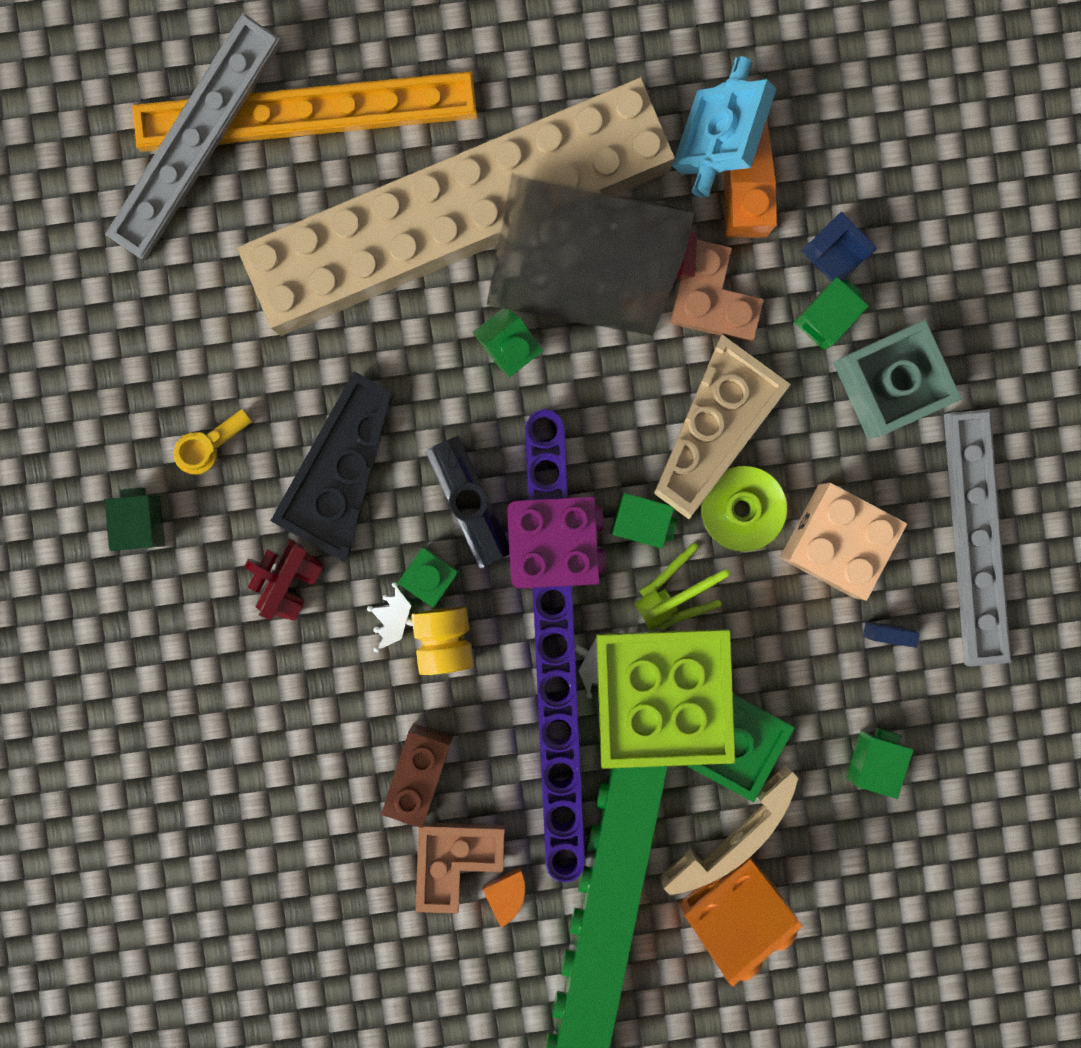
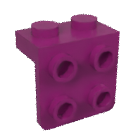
M594 497L513 501L509 504L507 512L511 582L514 587L522 589L599 584V574H605L606 572L604 548H597L596 531H603L602 505L595 506Z

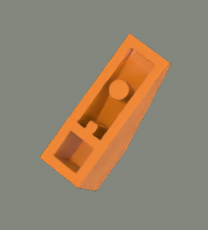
M766 120L751 168L724 171L725 238H766L777 226L776 179L768 120Z

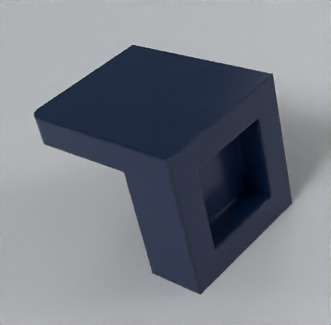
M841 211L801 251L830 281L836 277L843 281L877 248Z

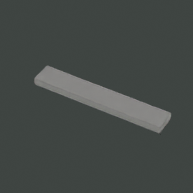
M245 13L241 14L105 234L140 259L146 260L282 44V40Z
M991 409L944 414L964 665L970 667L1011 663Z

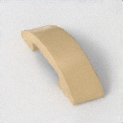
M785 764L779 767L767 778L757 796L763 805L703 860L690 848L659 876L665 891L669 895L698 889L727 875L750 858L765 843L782 820L795 792L798 781L796 775Z

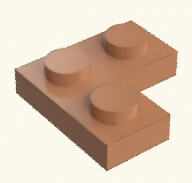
M697 240L695 277L679 280L669 324L715 335H724L728 338L749 343L754 341L764 299L723 290L732 250L731 247Z
M425 822L423 828H419L416 912L458 914L461 871L503 872L505 825Z

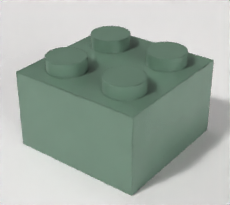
M926 319L833 362L867 439L888 434L962 400Z

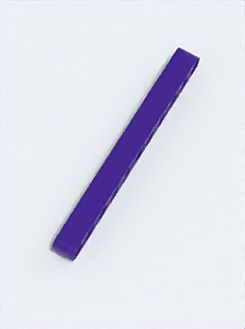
M543 409L536 411L527 420L525 428L528 500L568 498L563 421L558 414L551 410ZM547 419L553 422L557 429L555 438L548 442L537 440L532 433V427L537 421ZM544 461L555 464L559 472L557 481L548 486L537 482L534 476V469L539 463ZM572 586L533 588L545 860L550 876L558 882L567 883L574 881L581 875L585 864ZM558 590L564 595L565 602L561 610L550 613L541 607L540 599L546 591ZM551 633L563 635L567 640L564 651L557 655L547 653L542 647L543 640L547 635ZM559 676L567 680L569 686L565 694L559 697L547 694L544 686L551 677ZM558 719L564 720L571 726L570 732L562 739H554L546 731L549 723ZM557 763H566L572 768V774L564 781H556L549 775L550 768ZM567 806L574 811V816L566 823H558L552 819L551 813L557 807ZM568 849L575 853L576 858L568 865H559L553 859L555 853L559 850Z

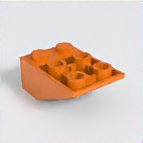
M751 857L720 879L693 890L679 902L686 919L732 987L741 980L747 981L754 977L762 968L763 961L775 950L782 951L789 947L795 941L798 935L797 931L803 927L778 888Z

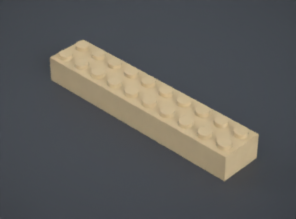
M640 77L236 248L270 328L280 336H283L669 173L675 157Z

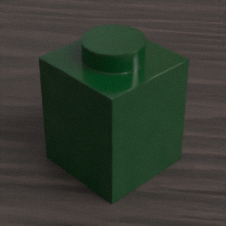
M146 488L120 489L119 498L104 499L109 551L165 546L161 496L146 495Z

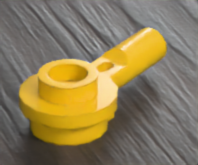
M241 409L207 435L195 432L182 436L176 442L173 450L177 466L183 472L191 475H202L208 472L216 463L217 448L251 424V419Z

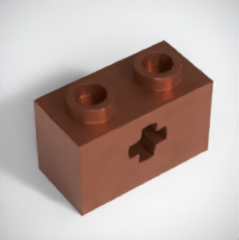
M414 723L408 731L381 815L423 828L453 736Z

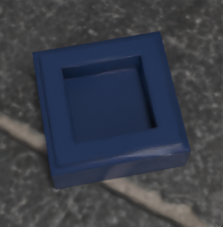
M868 621V623H865L863 637L877 642L917 648L919 633H917V630L907 627Z

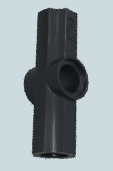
M456 436L426 450L425 453L449 502L450 510L456 517L479 568L509 555V542L460 437ZM466 490H474L481 497V507L476 513L471 515L461 512L457 503L460 494Z

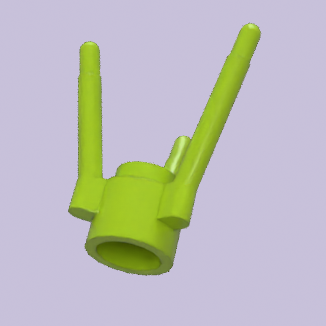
M692 543L652 583L639 590L643 597L635 601L634 604L650 631L660 626L665 630L677 622L721 607L722 603L720 600H714L677 612L676 606L730 576V571L724 569L670 598L666 589L658 593L657 590L698 550L699 545Z

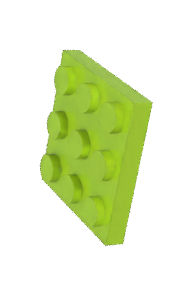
M711 629L596 634L602 769L735 763L730 630Z

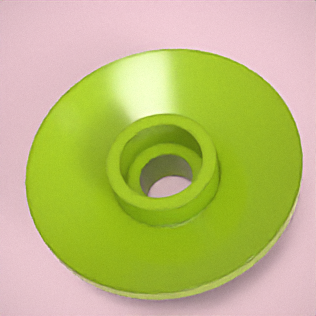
M738 466L727 469L701 503V515L707 532L717 543L734 551H754L765 547L779 535L786 521L787 502L780 484L770 474L756 467ZM738 501H744L748 505V513L744 517H739L734 512V506Z

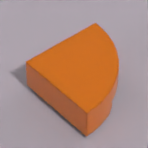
M521 867L483 885L484 894L500 927L507 925L513 920L523 904L525 877Z

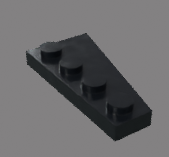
M353 372L270 520L344 563L348 562L393 398L391 391L361 374Z

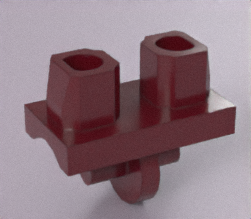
M289 539L274 569L272 567L279 554L269 549L266 550L261 562L248 558L244 566L245 569L254 574L248 585L250 590L259 593L265 580H268L255 605L260 610L259 616L268 620H272L273 616L276 615L295 621L305 600L303 597L287 590L293 577L313 585L323 568L321 562L307 553V550L301 543Z

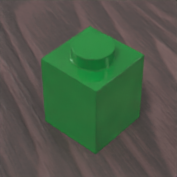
M836 277L821 290L793 323L823 350H826L841 338L869 305L862 300L863 294L857 286L847 280L842 282Z
M506 306L472 332L493 362L509 378L543 352V349L521 318Z
M622 493L610 534L663 549L665 541L672 542L678 518L672 516L674 510L672 506Z
M425 546L418 552L398 581V584L434 608L461 570Z
M879 727L876 728L875 734L861 730L846 778L859 788L898 799L913 749L901 743L902 735Z

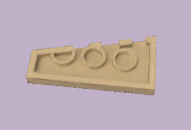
M721 335L654 494L690 519L791 384L724 335Z

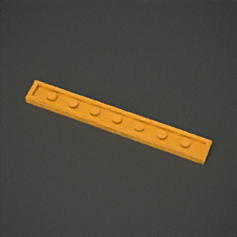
M470 71L250 93L219 144L477 119L473 73ZM189 99L132 105L136 148L141 152L158 150Z

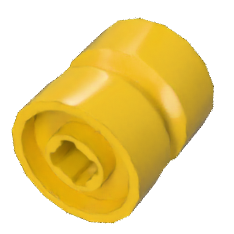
M467 607L440 608L411 614L414 638L422 641V646L416 650L419 674L452 673L474 667L471 642L463 637L470 630Z

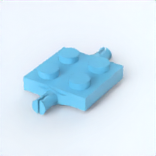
M740 56V59L738 57L735 58L730 77L726 82L714 88L701 89L696 92L672 166L681 175L698 173L691 190L697 197L708 198L710 196L715 176L719 172L746 169L752 166L776 88L768 79L747 81L750 68L753 65V62L747 57Z

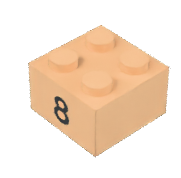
M832 483L818 484L779 559L853 598L867 601L907 523Z

